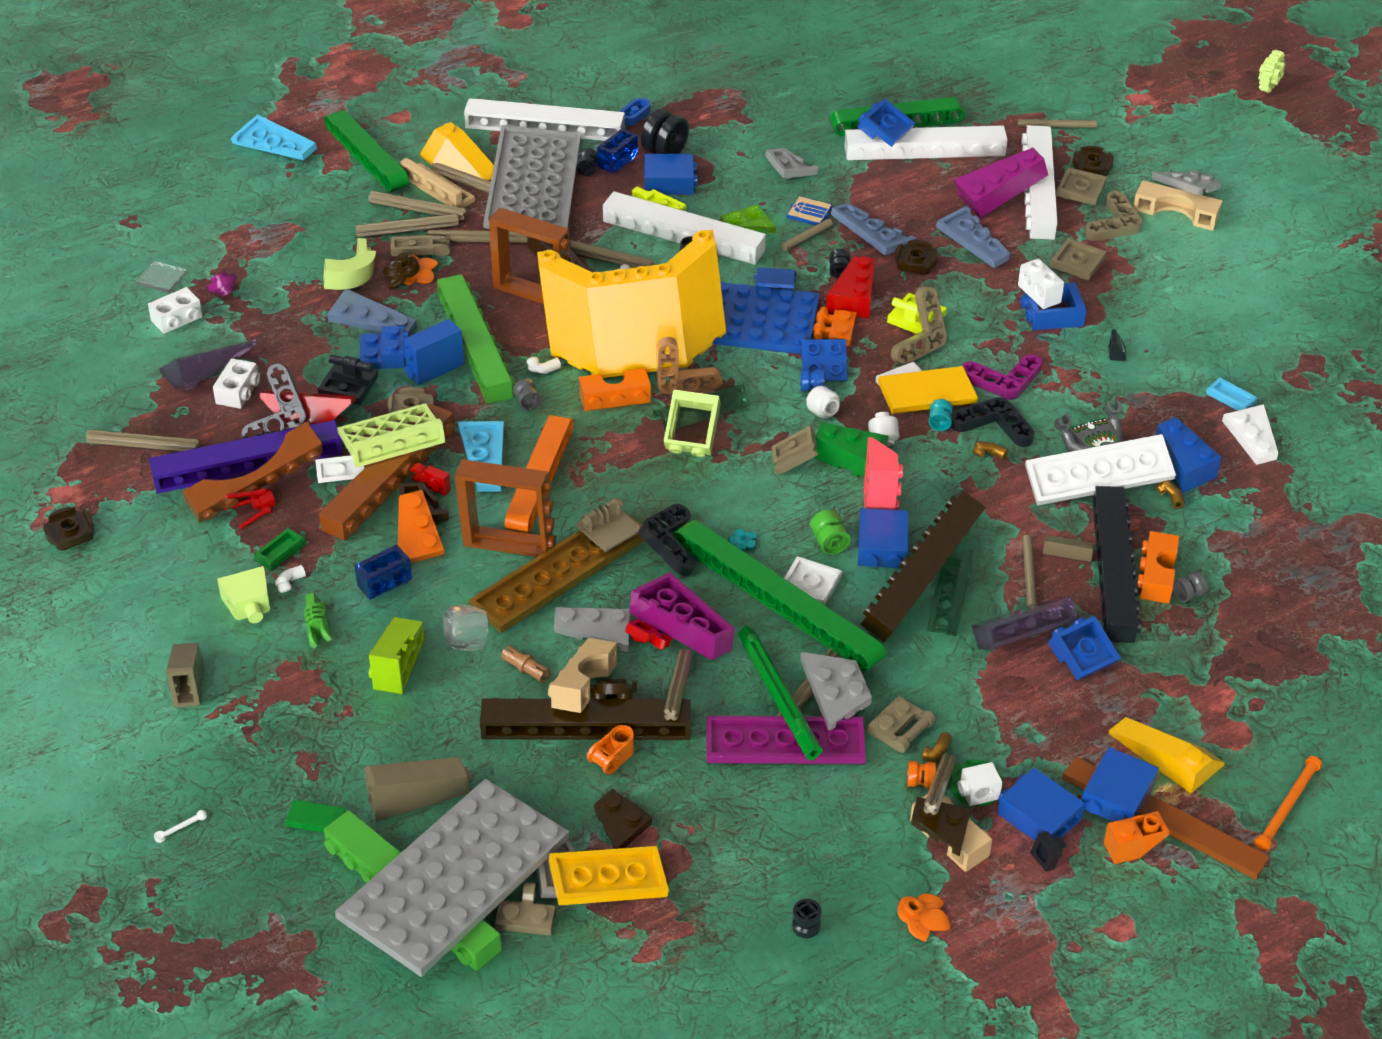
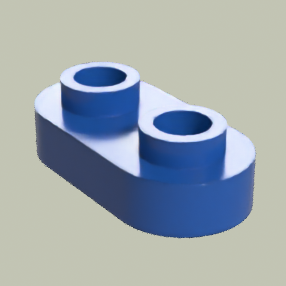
M637 98L622 108L620 112H625V125L632 126L649 114L651 103L648 99Z

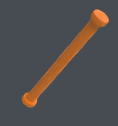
M1309 756L1305 761V768L1263 834L1255 839L1254 844L1258 849L1268 851L1272 846L1271 841L1315 771H1319L1322 767V761L1318 757Z

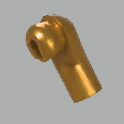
M985 441L976 442L972 450L973 454L978 457H983L985 452L1004 460L1008 455V449Z
M1167 480L1157 483L1156 488L1158 492L1162 495L1168 492L1175 509H1180L1184 506L1182 492L1172 481Z
M942 732L934 749L930 747L924 748L922 759L937 763L951 744V734Z

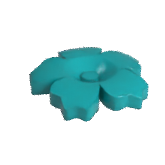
M736 529L733 536H728V542L742 551H746V549L753 550L756 547L755 540L757 535H755V532L748 531L744 533L743 529Z

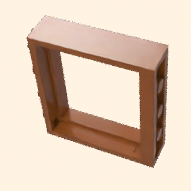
M499 207L489 218L493 288L544 304L541 284L511 275L508 230L553 244V251L558 252L560 258L571 262L569 229Z
M461 460L455 474L463 546L537 557L556 545V536L553 535L555 519L551 517L553 510V500H550L552 484L548 482L547 471ZM474 482L536 491L540 535L479 526Z

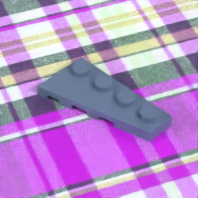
M968 206L937 221V229L991 267L996 268L1009 261L1010 253L997 238L990 236V231L987 227L983 228L981 226L979 218L970 213L971 209Z

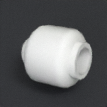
M817 386L808 394L806 405L813 414L827 419L837 413L840 407V398L831 389Z
M889 412L876 413L875 417L868 422L869 432L889 436L888 446L894 445V441L898 440L900 436L898 419L894 416H889Z

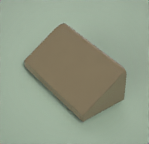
M1046 535L1043 554L1091 562L1094 543Z

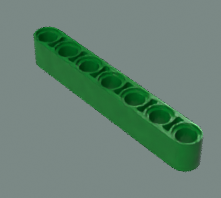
M956 97L893 104L915 122L913 128L958 123L965 117V111ZM872 106L834 111L830 115V122L835 133L839 136H845L846 130L859 129V118L865 111L869 113Z
M345 110L324 117L328 131L388 192L409 185L406 171Z

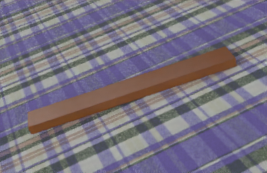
M1075 757L1063 773L1062 779L1084 790L1097 767ZM1152 795L1148 796L1139 815L1158 811L1170 832L1169 835L1255 880L1268 863L1270 856Z

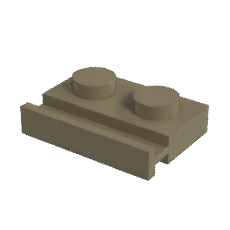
M811 426L771 446L773 463L776 466L774 471L779 475L818 455L816 451L815 430Z

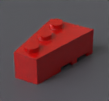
M854 256L827 294L826 307L830 315H834L835 310H847L856 312L857 318L869 319L875 258Z

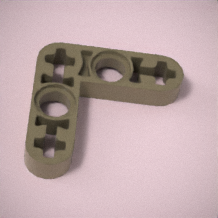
M1111 191L1107 194L1106 206L1114 218L1088 222L1084 235L1091 241H1099L1137 234L1141 231L1142 218L1122 192Z
M921 286L917 289L915 300L923 331L894 345L891 350V358L894 362L908 364L945 344L947 333L938 294L933 287ZM933 311L934 319L932 322H929L928 315ZM921 340L922 348L917 351L916 343Z

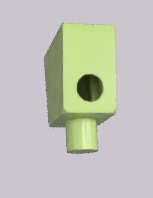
M263 566L217 578L220 596L236 620L248 618L249 622L258 623L263 619V613L269 612L268 588Z

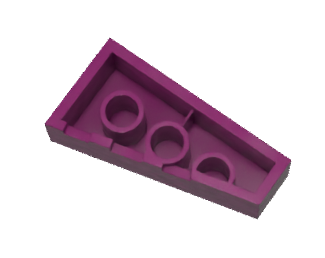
M1030 148L953 180L958 196L981 218L1048 176V171L1044 158L1034 148Z
M671 572L632 590L630 614L711 660L732 650L735 628Z

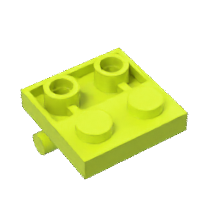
M908 293L903 300L895 297L892 301V305L895 308L888 315L887 322L915 334L922 332L915 295ZM940 305L942 316L944 317L947 312V307ZM933 311L928 315L929 322H932L934 319Z

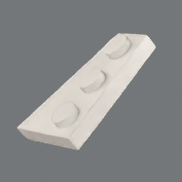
M1264 404L1223 415V423L1256 465L1277 460L1278 450Z

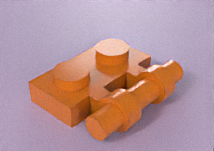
M821 307L820 311L816 314L815 319L817 323L813 327L814 339H822V337L846 339V346H850L856 321V312L835 310L834 315H830L827 307Z

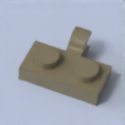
M525 882L522 902L503 900L499 904L495 930L551 936L556 913L555 906L535 904L537 896L535 891L536 883Z

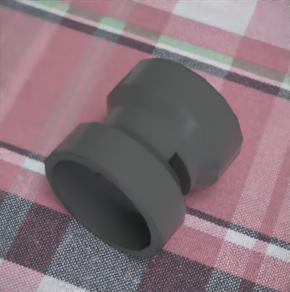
M521 379L514 384L513 393L522 409L532 410L540 404L541 396L532 380Z
M1193 572L1187 578L1181 577L1176 579L1173 584V591L1177 599L1185 603L1192 600L1194 596L1200 597L1205 595L1208 591V585L1200 572Z

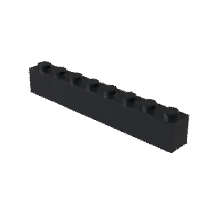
M1095 486L1092 505L1103 630L1111 642L1135 643L1136 634L1141 633L1142 620L1137 618L1140 611V601L1135 600L1138 594V583L1133 580L1136 577V565H1132L1134 561V547H1130L1133 533L1132 530H1128L1131 524V514L1127 513L1129 497H1125L1124 487Z

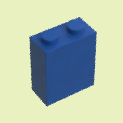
M645 154L646 191L654 189L665 195H693L694 186L698 187L697 162H693V154Z
M448 319L405 338L403 355L406 359V375L420 385L464 365L462 330Z
M860 508L858 566L900 568L898 566L908 555V511Z
M1108 747L1084 789L1082 801L1085 803L1084 809L1113 822L1138 816L1155 785L1159 768Z
M1033 768L1027 774L1020 775L1015 785L1010 789L1006 788L1002 791L998 798L999 807L997 814L1034 841L1039 833L1045 831L1053 839L1056 837L1063 838L1082 820L1085 803L1036 768Z

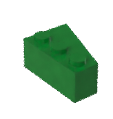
M821 422L816 434V451L818 455L814 458L838 469L843 467L852 471L851 475L857 478L859 476L865 477L868 437H873L888 447L889 436Z

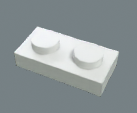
M352 456L315 460L318 483L352 480L364 469V466L357 468L354 466Z

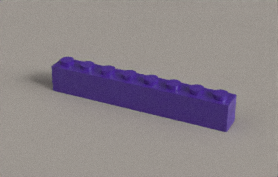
M335 420L310 425L322 443V454L318 459L343 455L341 438L338 434ZM293 429L149 458L156 493L191 487L203 479L225 480L254 472L276 454L283 443L286 433Z

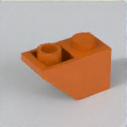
M1156 811L1108 823L1103 844L1114 864L1141 858L1169 836L1170 832L1161 815Z

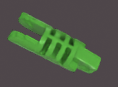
M312 592L305 596L306 608L304 609V616L310 647L315 648L319 645L318 636L322 635L327 642L332 640L326 605L324 601L321 602L316 597V594Z

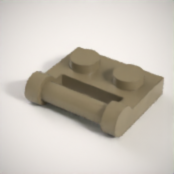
M898 696L868 724L867 732L896 751L904 753L910 747V743L926 727H931L936 722V717L931 711H923L901 696ZM913 720L917 721L903 736H898Z

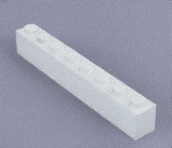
M469 98L464 111L465 128L501 131L502 125L577 132L581 133V139L621 142L625 129V112Z
M1027 125L1026 133H1022V152L1034 148L1044 158L1048 176L1024 190L1025 217H1027L1026 230H1029L1030 238L1055 240L1057 211L1051 127Z
M1004 126L912 128L891 147L880 137L877 136L875 139H871L862 130L856 129L845 131L844 147L847 160L1005 156L1008 139Z
M614 191L603 204V222L677 243H680L683 238L693 236L701 230H713L717 254L754 265L765 251L766 234Z

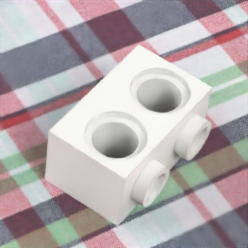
M1038 258L1021 264L1018 286L1042 309L1061 303L1064 281Z
M187 287L148 303L151 321L163 334L202 318L200 300Z
M230 359L213 386L216 404L240 409L243 407L246 400L250 399L254 387L258 386L260 381V374L257 371L256 363Z

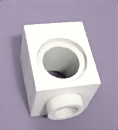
M993 762L962 769L961 780L958 781V790L962 797L965 796L969 806L998 800L1001 793L1002 780Z

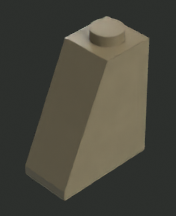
M199 642L173 644L166 674L174 708L200 706L202 656Z

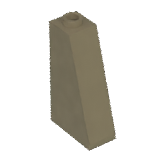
M459 757L364 767L368 801L376 821L469 793L468 782L472 781L468 766L463 767Z

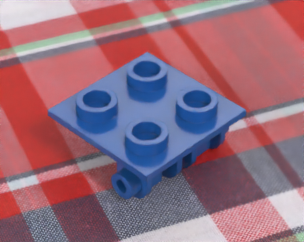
M846 339L801 340L802 369H808L810 372L824 369V381L848 380Z

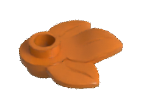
M411 255V257L417 259L420 269L415 276L407 277L404 283L410 285L417 281L426 284L434 281V274L431 269L435 268L438 262L431 258L418 259L417 256Z
M921 894L917 898L906 896L898 903L899 918L907 923L909 932L917 939L926 942L930 930L948 931L950 929L947 915L940 910L944 905V901L938 896L932 894Z

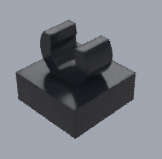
M1045 831L1038 834L1030 853L1047 872L1055 869L1059 858L1062 857V848H1065L1067 844L1061 837L1053 839Z

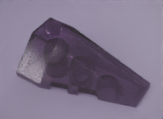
M257 340L177 358L159 368V370L175 389L185 388V391L198 388V383L225 367L231 358L236 359L256 346Z

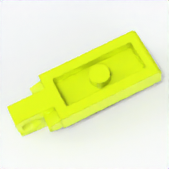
M636 187L632 190V197L686 211V204L654 189L646 191Z

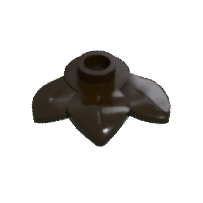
M409 252L398 254L396 261H391L385 266L383 274L390 277L389 289L401 285L407 277L411 278L418 273L420 265L416 258L411 257Z

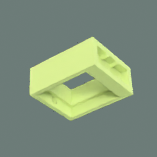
M673 390L664 437L665 448L676 454H681L684 451L690 452L697 457L711 455L721 405L719 396ZM680 407L712 411L706 444L674 440Z

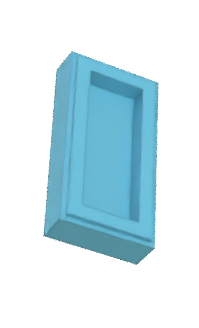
M1220 377L1206 391L1207 395L1237 411L1253 407L1258 397Z

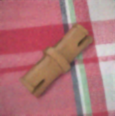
M510 645L506 647L509 651L503 650L501 659L515 666L521 674L526 673L540 683H544L545 679L549 678L551 670L536 662L533 656L525 655Z

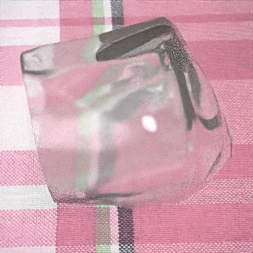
M467 604L448 607L442 620V629L447 645L456 650H483L488 635L486 610Z

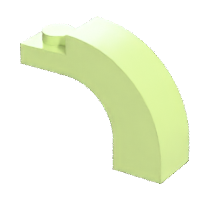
M358 238L356 256L346 260L325 259L324 289H351L361 286L370 280L374 272L376 251H371V248L367 247L366 239Z

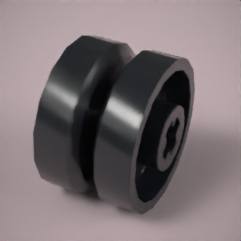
M655 110L646 120L642 130L641 145L643 149L653 154H680L688 139V121L665 110Z

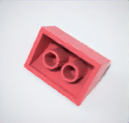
M868 437L863 489L864 508L899 510V499H896V496H901V482H898V478H903V464L898 463L897 453L873 437Z

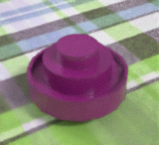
M224 271L210 278L212 284L206 287L209 293L215 291L216 295L221 293L223 297L234 291L232 287L235 286L234 281L238 280L235 272L228 275Z

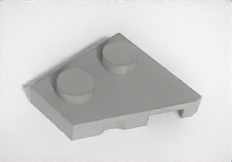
M785 148L769 149L766 151L765 157L782 178L790 179L792 177L817 175L819 168L816 165L810 167L805 165V159L794 155Z

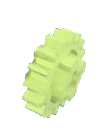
M1273 50L1269 58L1266 57L1261 65L1258 78L1261 91L1271 92L1272 88L1274 89L1275 85H1278L1283 77L1285 67L1284 52Z

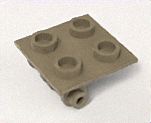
M612 498L605 505L602 504L599 508H594L592 512L582 515V519L575 524L582 533L604 552L638 534L640 528L635 521L621 510L623 502L620 498Z

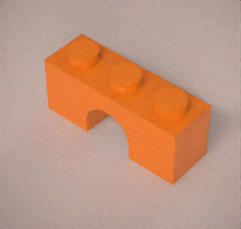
M646 368L623 371V381L618 384L606 383L602 379L601 374L579 377V395L584 411L650 403L651 384Z
M1150 531L1148 540H1143L1141 554L1145 555V557H1141L1139 571H1142L1143 574H1139L1137 580L1138 588L1141 589L1140 599L1170 603L1179 536Z

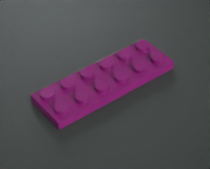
M706 716L707 763L865 764L863 717H851L848 720L844 717L836 723V728L828 730L823 717H804L823 750L815 760L811 761L806 759L783 716Z

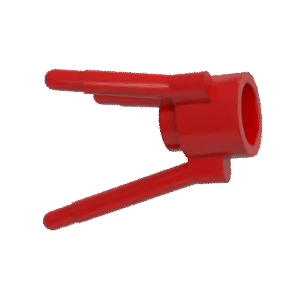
M269 488L225 495L227 499L251 496V498L238 501L231 508L252 503L255 510H260V512L239 525L240 529L250 525L263 515L271 513V507L275 506V499Z

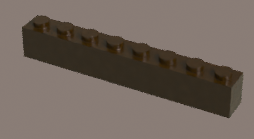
M962 491L957 498L954 495L944 506L948 510L946 512L941 510L933 522L936 523V526L930 525L922 535L925 538L924 542L917 541L910 551L914 555L912 557L907 555L898 566L902 569L899 573L895 570L887 581L890 584L888 589L883 586L875 596L878 602L876 604L871 602L862 613L866 618L860 625L882 642H885L985 510L986 507L965 491Z
M482 698L480 714L481 739L601 740L614 727L627 725L634 732V740H690L691 699H682L677 720L673 721L672 719L666 720L664 718L667 699H590L584 710L578 713L551 708L550 698Z

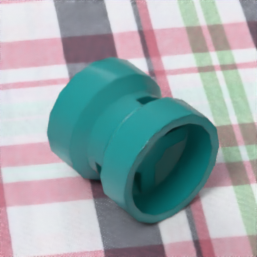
M938 399L931 403L929 425L932 429L945 431L950 428L953 406L949 401Z

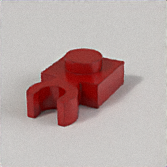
M415 463L411 468V471L416 472L412 476L413 481L417 483L424 482L429 490L444 496L451 491L449 473L430 465L425 468L420 463Z
M639 618L629 622L625 629L626 633L632 635L631 638L640 643L650 642L661 650H664L665 646L669 647L672 641V637L658 632L657 628Z

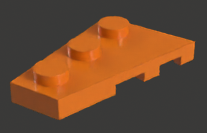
M419 490L400 495L397 567L444 555V548L423 491Z

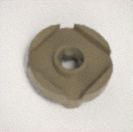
M418 387L402 388L399 390V394L394 397L392 394L389 397L388 412L392 413L410 408V404L417 406L426 403L428 406L431 403L434 405L433 397L430 393L429 395L425 394V390Z

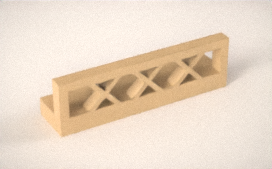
M408 158L401 161V167L406 171L409 182L443 204L464 208L475 202L474 195L422 163L416 164Z

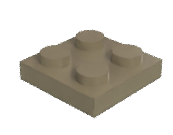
M1068 167L1057 188L1056 196L1096 206L1106 185L1107 176Z
M1068 238L1051 259L1050 267L1089 281L1105 260L1107 251Z

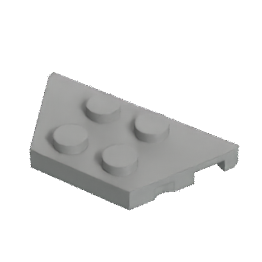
M1189 170V172L1152 171V180L1195 195H1202L1203 190L1209 193L1221 188L1220 180L1214 179L1213 175L1201 174V171Z
M806 652L800 653L801 664L828 730L836 728V723L844 717L848 720L857 711L863 710L871 704L872 696L856 660Z

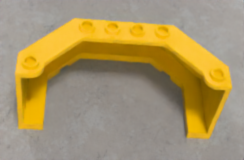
M701 230L695 233L692 237L693 241L667 263L593 273L560 258V254L553 250L537 252L551 356L558 359L562 357L567 360L568 364L580 370L586 369L591 372V375L601 374L602 378L623 376V371L646 368V372L657 371V342L663 337H672L676 340L679 351L678 368H685L692 364L693 358L696 355H702L713 345V340L717 337L721 338L726 333L714 231ZM666 347V354H669V347ZM665 363L662 365V368H670L673 364Z

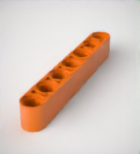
M555 415L548 416L527 464V469L547 471L548 482H552L573 430L572 418ZM517 488L506 513V529L525 533L531 532L538 515L536 491Z

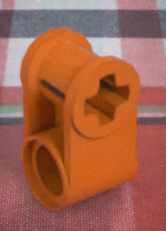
M627 725L614 727L600 741L591 746L587 753V761L599 765L603 768V773L606 775L613 774L635 752L633 730Z

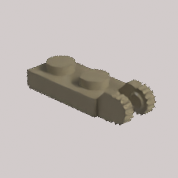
M444 235L392 237L391 256H398L402 252L421 256L434 254L438 257L447 256L450 253V238Z

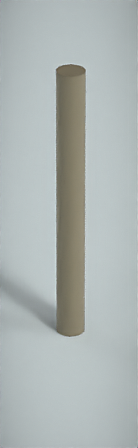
M1018 119L1017 127H1027V125L1049 126L1051 128H1096L1097 120Z
M1024 535L1022 543L1027 609L1035 611L1037 609L1032 536Z

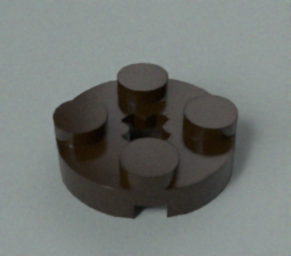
M1084 146L1081 147L1080 151L1077 152L1076 150L1074 152L1072 164L1075 169L1108 176L1109 171L1113 167L1114 157L1110 152L1108 154L1103 152L1104 148Z
M910 240L908 244L903 246L901 243L897 246L895 252L897 268L900 271L927 275L937 264L938 252L936 249L934 251L931 248L932 245L921 240Z
M75 507L56 510L48 516L49 521L43 525L47 541L55 545L57 550L64 551L69 547L78 546L93 539V519L91 514L82 509V512L75 511Z
M597 679L596 685H591L590 680L592 699H605L606 694H617L618 699H631L632 693L637 692L636 680H632V685H627L626 679Z

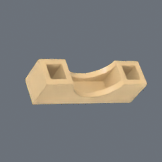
M1142 180L1136 192L1134 208L1138 212L1150 215L1165 210L1178 211L1188 216L1193 226L1213 231L1220 216L1223 200L1195 195L1184 190Z
M588 638L578 648L573 658L569 659L565 668L560 670L554 682L550 683L548 695L551 697V708L581 713L590 702V679L608 677L617 666V642Z

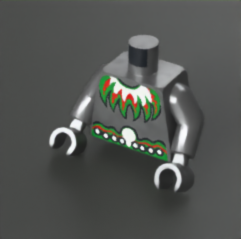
M1116 401L1114 403L1115 410L1111 409L1110 402L1106 404L1104 411L1110 416L1111 420L1103 417L1068 427L1072 422L1071 417L1065 414L1062 416V421L1058 417L1054 422V427L1062 431L1061 437L1067 452L1122 442L1120 418L1117 419V413L1121 409L1120 402Z

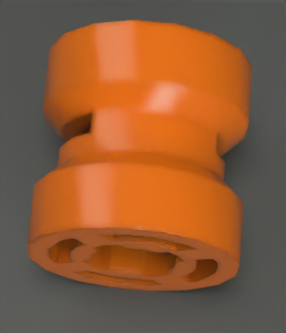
M909 760L907 787L923 785L925 788L930 789L936 774V762L919 764L917 761Z

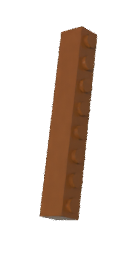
M430 403L428 405L435 418H440L443 423L444 437L446 439L452 435L455 429L453 413ZM441 444L368 464L319 513L321 530L345 541L386 501L393 491L399 488L400 483L413 474L411 468L414 464L424 463L427 457L434 450L438 449Z

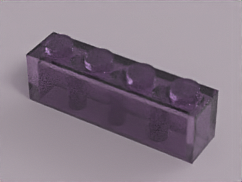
M1063 596L974 624L972 629L978 649H994L1072 623L1079 618L1073 597Z

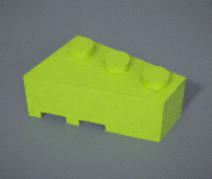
M394 617L386 627V630L369 654V678H372L373 689L403 694L425 640L424 624L422 621Z

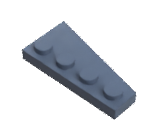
M849 203L832 207L831 215L884 255L896 252L897 246L901 243L903 246L908 244L910 240H917L912 235L909 238L902 235L903 231L896 227L893 230L886 227L885 222L880 219L869 218V213Z
M348 289L343 291L327 313V318L330 322L382 333V326H404V330L409 331V336H411L417 327L415 319Z

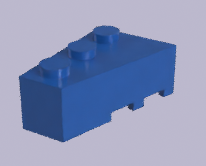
M1177 417L1158 424L1156 435H1163L1176 474L1175 479L1182 493L1217 478L1222 458L1217 452Z

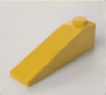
M452 122L436 128L420 153V157L431 165L438 162L488 181L492 179L494 168L492 162L469 136Z
M1128 717L1122 719L1108 733L1149 764L1158 767L1160 772L1190 794L1224 766L1222 760L1205 748Z

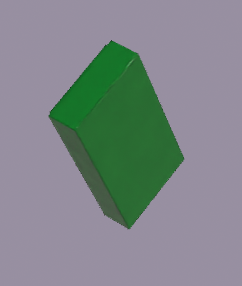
M287 528L253 554L254 560L273 571L305 546L306 539L290 528Z
M293 800L285 820L286 826L324 833V828L344 814L346 808Z

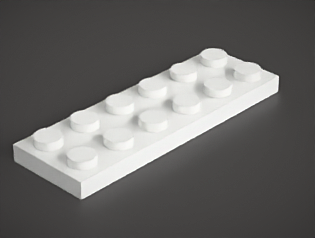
M1162 434L1026 460L1025 462L1037 506L1094 495L1095 486L1124 487L1126 489L1173 480L1176 476Z

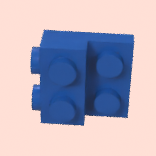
M885 98L879 104L877 102L874 103L869 113L865 111L858 120L860 122L858 128L871 139H875L878 136L891 147L915 125V122Z
M382 326V333L361 334L360 361L374 364V369L405 368V357L403 355L404 339L409 337V331H405L404 326Z
M1095 616L1089 619L1079 618L1067 629L1064 626L1056 629L1051 633L1052 638L1048 641L1059 662H1066L1077 681L1109 667L1121 659Z

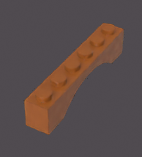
M305 422L287 432L276 454L256 471L230 480L203 479L183 490L184 501L198 522L210 520L222 509H229L235 506L240 499L244 498L227 499L225 497L226 494L259 490L267 484L272 485L276 483L284 474H291L307 461L313 462L318 459L322 454V443L310 425Z

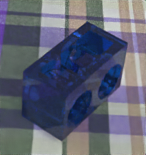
M621 128L597 146L598 167L614 174L638 156V135Z
M398 545L354 565L357 586L369 600L412 580L410 558Z

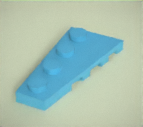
M258 114L231 137L232 144L300 160H305L317 149L315 142Z
M504 421L458 422V429L468 460L503 464ZM475 482L477 492L501 491V486Z

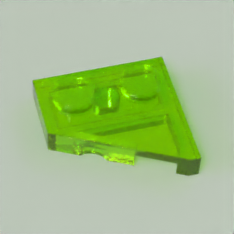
M758 205L749 206L720 216L721 222L756 231V229H768L769 234L776 232V226Z

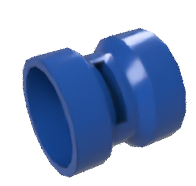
M801 369V391L824 386V369H817L812 372L808 369Z

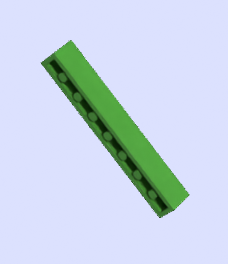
M462 274L437 279L438 297L448 319L462 330L463 353L486 404L512 399V389L515 384L512 375H508L506 361L502 362V353L500 348H496L495 337L493 334L490 335L488 322L483 321L482 309L477 308V299L475 295H471L470 283L465 282Z
M349 810L324 828V844L326 849L332 855L337 854L343 859L344 864L350 870L355 869L361 874L366 883L401 853ZM482 920L451 950L457 955L462 964L470 965L474 970L478 971L502 951L500 933Z

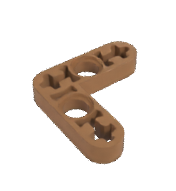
M663 337L657 342V384L661 393L673 394V390L687 392L715 390L722 385L721 372L717 368L678 370L679 351L674 338ZM666 347H669V354L665 353ZM665 363L673 364L670 368H662V365ZM666 377L670 378L669 384H666ZM687 378L695 379L692 383H684Z

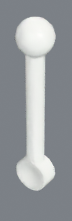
M199 810L197 815L164 832L157 831L154 834L155 841L161 843L165 841L166 836L197 820H205L207 812Z

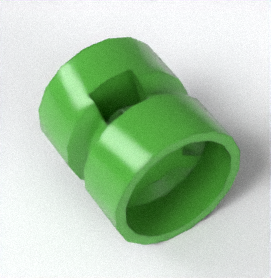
M827 509L820 511L812 517L810 528L825 554H839L849 546L851 537L836 511Z

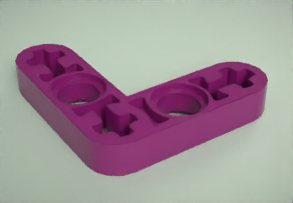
M1026 355L1008 375L973 361L965 362L962 366L972 385L1002 398L1013 400L1018 398L1041 372L1042 359L1037 355ZM1021 375L1025 376L1026 378H1017L1016 376ZM986 379H993L995 382H988Z

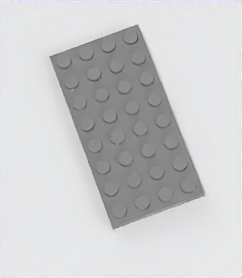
M502 125L483 228L489 229V218L499 207L568 228L581 133Z
M484 779L335 911L336 919L422 977L549 858L550 853H554L569 839V831L492 782Z

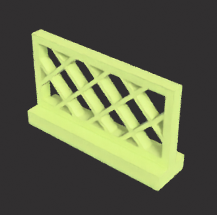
M426 403L337 428L338 434L350 452L356 468L445 443L443 423L440 418H435ZM424 412L422 416H416V414ZM408 422H415L414 425L407 424V423H408ZM386 428H392L393 430H392V431H387V430H385V429H386ZM352 432H357L355 435L348 434ZM364 434L371 435L370 437H363Z

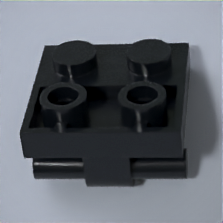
M331 354L329 363L334 365L318 387V394L356 396L354 404L360 405L377 380L378 370L374 369V364L360 361L359 358L351 356L341 357Z

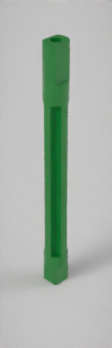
M745 625L737 633L745 650L806 759L815 760L823 751L822 747L754 629Z

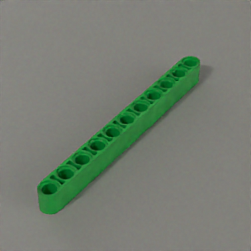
M691 520L673 533V537L695 559L827 648L832 649L833 652L843 659L856 660L860 670L867 672L886 657V650L878 640L700 522Z

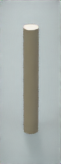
M828 218L781 244L782 249L786 251L833 225L831 219Z

